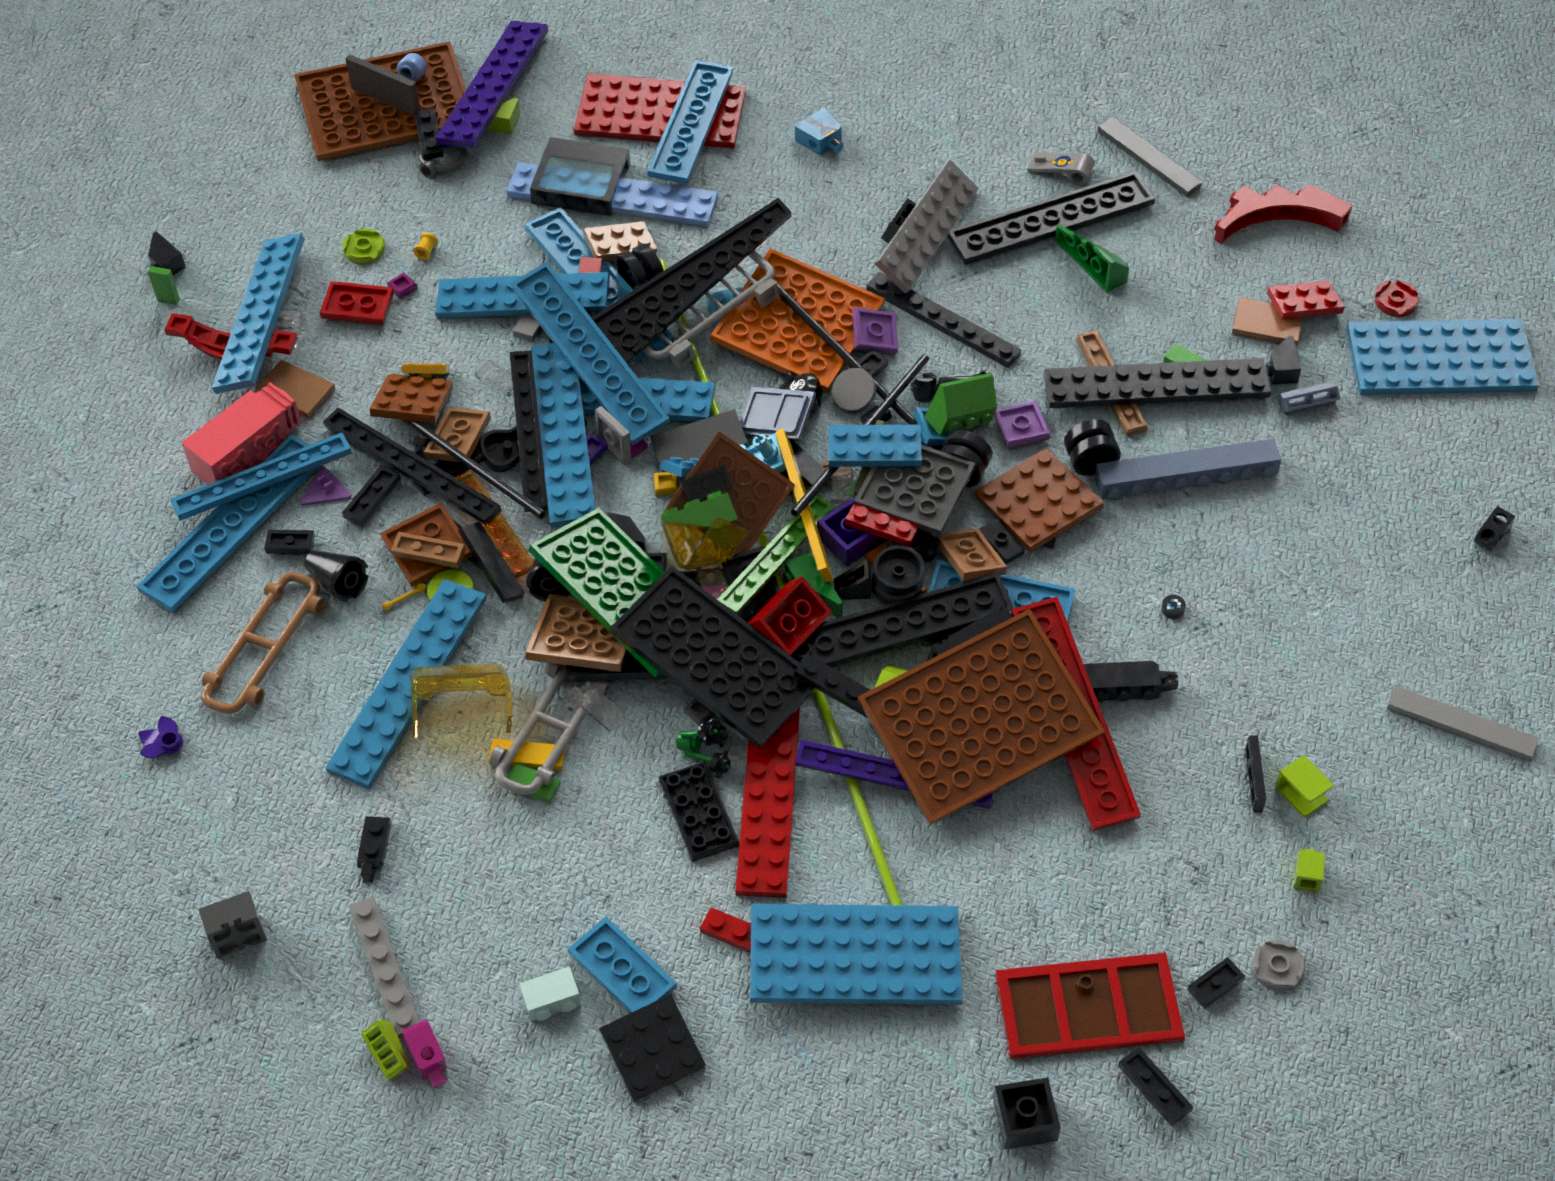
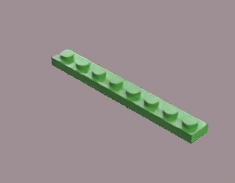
M818 495L810 502L816 525L819 519L832 512L834 508L833 504ZM801 514L790 520L717 599L736 615L746 607L808 539Z

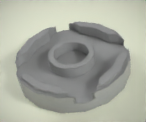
M850 368L837 376L833 383L832 395L840 408L848 412H859L866 409L869 403L874 400L877 387L874 379L867 371L860 368Z
M1271 940L1256 949L1252 959V971L1256 979L1263 986L1275 991H1286L1294 988L1301 981L1305 971V959L1291 943L1283 940Z

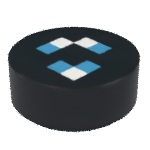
M1168 595L1162 601L1161 611L1166 617L1177 619L1183 616L1186 603L1178 595Z

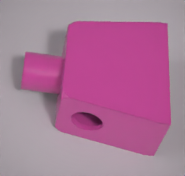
M426 1019L402 1030L405 1044L422 1080L429 1078L433 1088L444 1085L448 1081L444 1070L447 1069L446 1061L428 1020Z

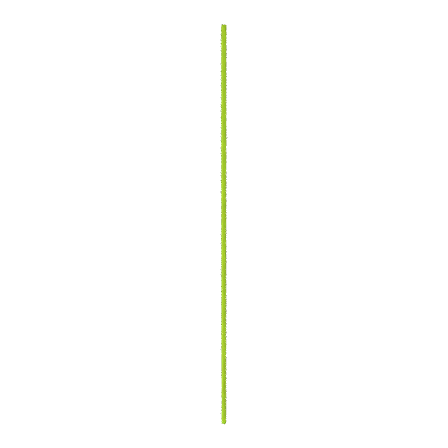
M659 259L665 271L667 269L664 259ZM681 315L678 320L690 330L685 315ZM694 339L689 341L692 344L695 355L692 362L699 381L709 382ZM715 396L711 409L712 416L721 414ZM764 530L758 537L760 547H766L769 544ZM778 570L775 576L781 590L785 585ZM816 689L814 694L834 747L845 749L826 696L823 692ZM845 777L891 905H902L857 780Z

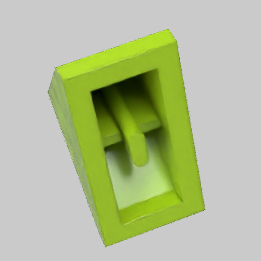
M517 98L502 103L487 130L508 134L513 133L520 117Z

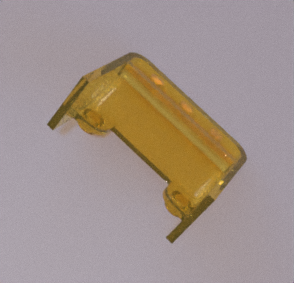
M719 517L715 519L705 534L695 528L661 524L676 565L686 571L724 563L731 559L734 551L749 533L747 529Z
M474 664L417 667L410 673L412 738L417 737L418 732L417 700L430 699L435 692L487 690L493 696H503L506 733H511L513 714L510 680L506 669L502 665Z

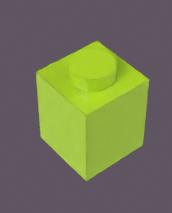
M1299 849L1295 861L1293 888L1314 892L1320 891L1324 878L1325 853H1320L1313 849Z

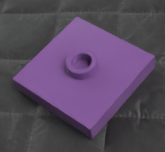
M855 307L852 311L855 349L865 351L873 349L880 353L896 354L898 352L896 313Z
M1036 401L996 409L993 415L1007 449L1050 439V432Z

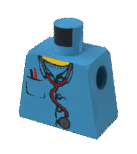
M823 108L795 125V141L818 155H822L830 149L835 153H839L843 148V143L841 142L842 128L831 114Z

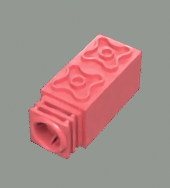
M271 382L268 383V386L263 387L260 392L254 393L250 390L182 442L190 470L205 483L211 484L259 465L288 438L287 435L291 431H294L297 426L301 425L299 409L295 400Z

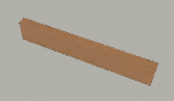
M1097 330L1077 335L1076 341L1089 366L1115 365ZM1136 404L1110 405L1126 437L1147 431L1148 425Z

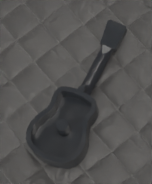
M516 426L509 430H492L482 436L481 454L485 464L492 471L506 472L520 462Z

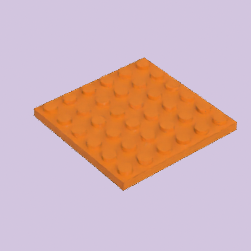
M770 248L764 259L775 269L773 280L852 355L855 351L853 309L856 307L880 311L885 303V298ZM758 265L751 277L759 281L766 275V271ZM748 280L740 294L752 286L753 283ZM754 294L725 315L710 335V341L784 374H787L789 371L796 376L804 373L815 374L819 377L822 391L828 393L837 376L846 365V362L780 297L764 308H761L757 304Z

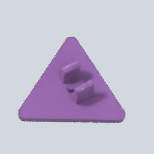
M322 466L301 499V504L305 506L350 499L351 493L325 466Z

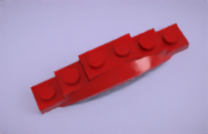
M175 313L171 314L164 329L166 335L185 338L188 344L193 345L211 357L221 360L231 333L203 325L195 321L193 316ZM275 330L265 356L272 357L274 352L291 355L298 340L297 334Z

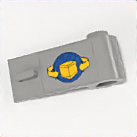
M1035 152L1027 170L1028 172L1067 173L1069 181L1080 186L1086 184L1095 161L1090 155L1085 153Z

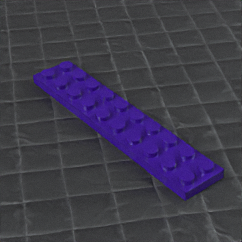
M511 21L437 134V144L475 148L502 103L506 100L548 33L547 24Z

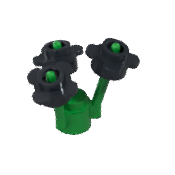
M713 718L709 722L704 721L699 725L698 731H680L676 740L677 748L680 751H684V755L687 757H695L708 762L710 771L715 772V778L720 779L722 773H727L730 769L731 760L728 759L727 750H723L722 754L716 752L712 758L695 752L696 749L701 747L702 742L706 746L719 744L720 748L724 747V741L728 739V732L726 726L720 724V720Z

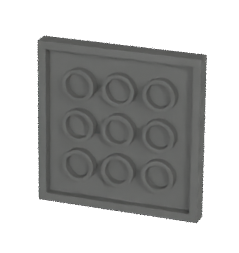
M921 445V466H873L858 492L854 504L919 526L918 529L937 536H941L975 470L974 462Z

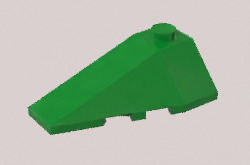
M1062 225L1056 226L1055 242L1106 293L1127 283L1129 267L1125 261H1122L1116 254Z

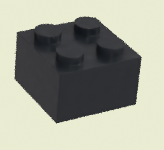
M1048 1077L994 1087L993 1103L1004 1150L1058 1141L1061 1127Z

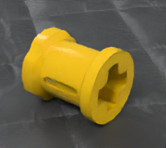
M422 233L419 244L413 248L414 255L421 260H429L432 249L439 243L437 237L432 233Z

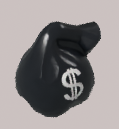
M790 371L787 372L785 382L779 389L815 392L816 396L809 414L820 410L822 386L819 377L812 373L796 376Z

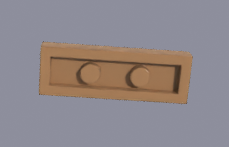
M398 532L391 548L392 556L459 568L466 548L462 543Z

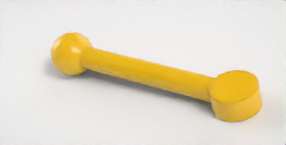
M419 583L416 589L390 602H384L382 608L387 611L391 606L416 593H424L426 585Z

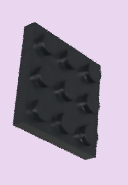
M671 994L599 1028L601 1037L633 1102L706 1067Z

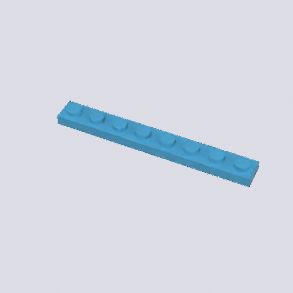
M339 433L172 498L170 501L179 521L350 455L352 454L351 448L343 433Z

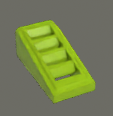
M379 1019L361 1033L387 1081H392L410 1067L392 1022ZM392 1050V1053L386 1057V1054ZM397 1059L398 1062L390 1067V1063Z

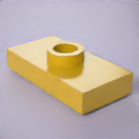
M405 363L402 365V373H419V376L423 378H430L432 374H446L449 372L448 363Z

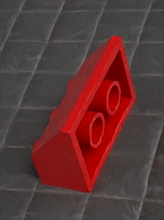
M800 576L788 582L748 624L787 654L791 655L832 611L806 579Z

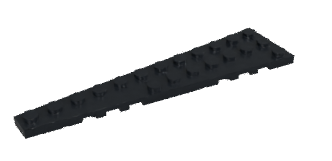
M779 198L775 199L591 317L592 320L628 364L792 217L791 211Z

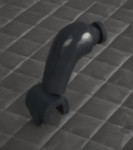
M925 370L923 378H916L911 383V391L915 400L930 402L933 400L940 384L990 372L983 370L979 374H973L972 376L939 377L937 381L935 374Z

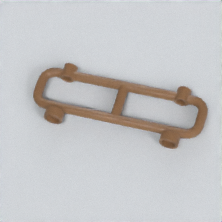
M290 572L282 575L276 583L268 582L265 585L264 595H266V598L214 674L206 672L202 678V685L205 687L201 693V700L205 706L226 714L241 710L246 703L254 707L260 706L265 692L264 689L257 686L306 613L319 616L324 610L325 599L318 596L320 585L316 579L301 573ZM295 581L311 588L277 641L253 634L275 600L282 597L287 583ZM247 642L270 650L234 703L225 704L211 698L214 689L220 688L223 676Z

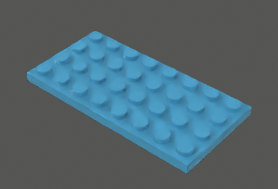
M1522 319L1347 323L1346 330L1360 395L1526 392L1538 390L1539 383Z
M751 904L750 1003L962 1005L958 906Z

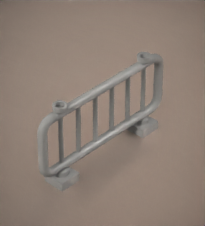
M754 250L748 256L766 271V275L762 279L756 281L737 265L735 268L753 283L752 286L740 294L724 279L720 280L737 297L723 306L707 292L705 296L720 308L706 318L694 306H691L690 309L703 320L701 323L689 330L677 319L675 323L686 332L683 336L672 343L661 333L659 336L669 346L661 351H654L650 346H647L642 352L654 360H662L670 356L673 366L679 370L695 358L692 344L689 341L754 294L757 304L761 308H764L779 297L777 283L773 280L775 269Z

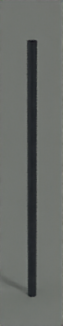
M777 283L779 297L851 368L865 370ZM871 376L877 387L876 393L885 400L890 393ZM895 400L890 407L908 425H918L916 419ZM930 445L933 449H936L938 451H940L943 447Z
M923 354L863 425H875L876 421L885 414L929 361V357L926 354ZM828 466L791 510V514L794 517H798L839 467Z
M402 420L539 519L545 518L546 512L421 422Z

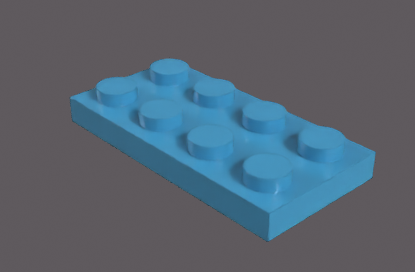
M829 425V467L922 465L921 425Z
M607 916L568 948V954L629 1013L669 995L677 988V983Z

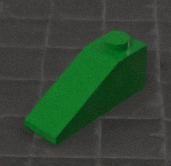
M810 552L785 562L783 577L786 584L803 576L831 609V614L837 618L843 616V602L830 582H824L817 569L815 559Z

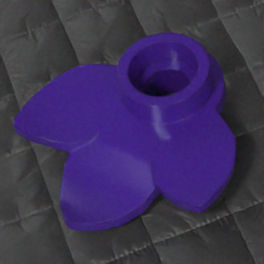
M166 716L159 718L158 729L143 730L138 733L141 743L145 746L141 750L140 755L146 758H157L163 754H175L181 750L184 744L182 736L178 733L177 723Z

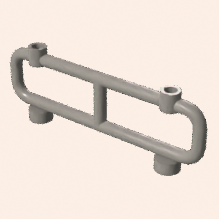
M549 663L547 675L554 679L507 751V749L496 746L491 753L489 764L497 767L495 778L498 784L505 789L522 795L537 792L543 784L549 786L555 776V772L551 770L599 694L603 696L607 694L610 682L593 681L590 691L570 723H566L544 714L545 709L566 678V665ZM537 722L562 731L563 734L543 766L538 768L535 779L531 784L522 785L506 778L505 772Z

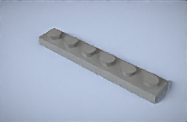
M372 896L350 904L349 908L389 1020L392 1022L398 1038L401 1039L404 1038L402 1030L419 1023L374 897Z

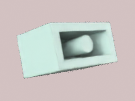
M570 967L519 983L531 1022L546 1020L551 1015L559 1012H570L581 1005L580 995Z

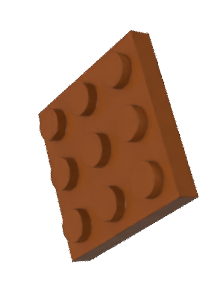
M388 374L370 407V416L436 423L453 389L452 381L441 378L429 379L421 376L411 377L400 374Z
M442 502L380 533L390 553L398 532L464 544L466 550L461 562L473 556ZM393 556L411 588L451 568L450 566Z

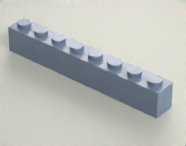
M1273 438L1098 463L1096 465L1095 481L1101 499L1117 498L1119 496L1139 495L1141 493L1160 492L1175 488L1182 489L1195 485L1202 486L1209 483L1271 476L1278 474L1282 459Z

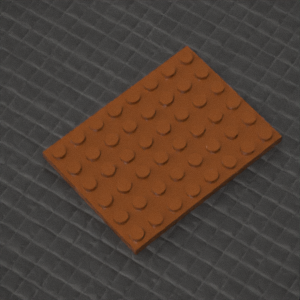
M450 41L364 59L367 62L398 74V63L407 54L416 53L420 55L427 65L426 73L416 82L421 110L435 109L439 131L466 91ZM346 63L294 74L317 161L419 139L414 115L351 88Z
M1030 609L858 696L860 705L929 825L944 819L1105 734V730Z

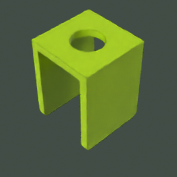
M1305 755L1280 770L1275 788L1303 817H1307L1328 802V798L1324 793L1333 787V783Z

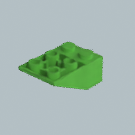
M720 490L707 495V500L701 503L699 499L686 503L684 505L685 509L678 511L677 507L663 512V517L660 518L659 522L664 525L715 530L735 522L738 518L728 492L722 494Z

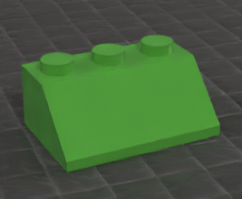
M987 373L940 384L924 418L939 435L989 424L993 420V415L997 409L992 374Z

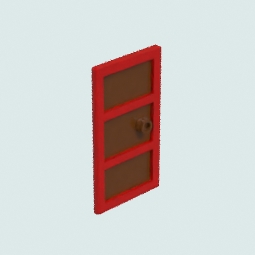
M1166 953L1002 969L995 972L1010 1059L1185 1041Z

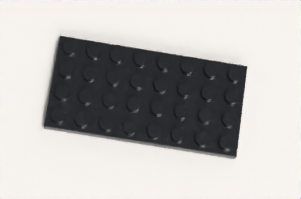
M673 566L610 627L609 632L759 749H762L816 690V688L793 676L800 664L798 661Z

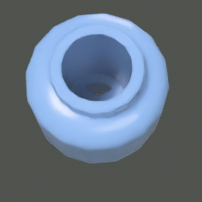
M416 53L407 54L397 66L400 76L415 82L419 81L427 70L425 60Z

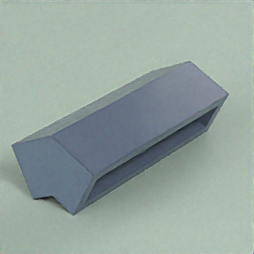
M1333 382L1280 393L1278 403L1283 412H1289L1340 400L1338 386H1334Z

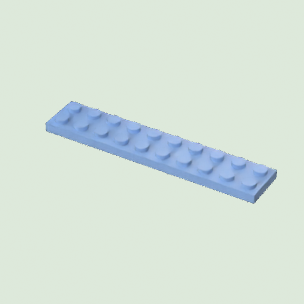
M518 162L507 188V197L531 200L530 187L539 165ZM547 166L539 187L604 197L612 176ZM620 177L612 199V211L617 214L709 227L717 203L718 192Z

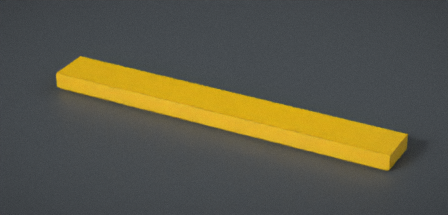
M782 428L777 430L775 434L789 479L795 484L793 492L798 503L805 495L806 490L790 440ZM809 503L802 511L801 517L817 569L824 582L827 583L834 579Z

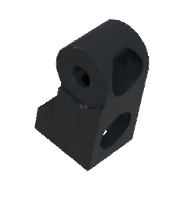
M1496 506L1478 531L1474 543L1491 552L1498 541L1511 530L1515 515ZM1500 515L1505 517L1507 522H1504L1503 520L1497 518V516Z

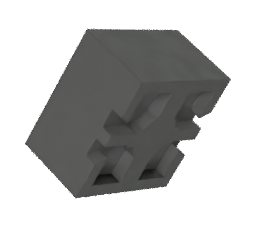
M249 891L199 908L206 935L217 959L231 954L233 948L237 946L239 950L245 949L243 944L248 943L253 946L267 941L259 914Z

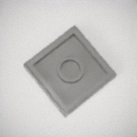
M602 406L595 410L597 437L607 442V450L623 465H627L631 462L630 432Z

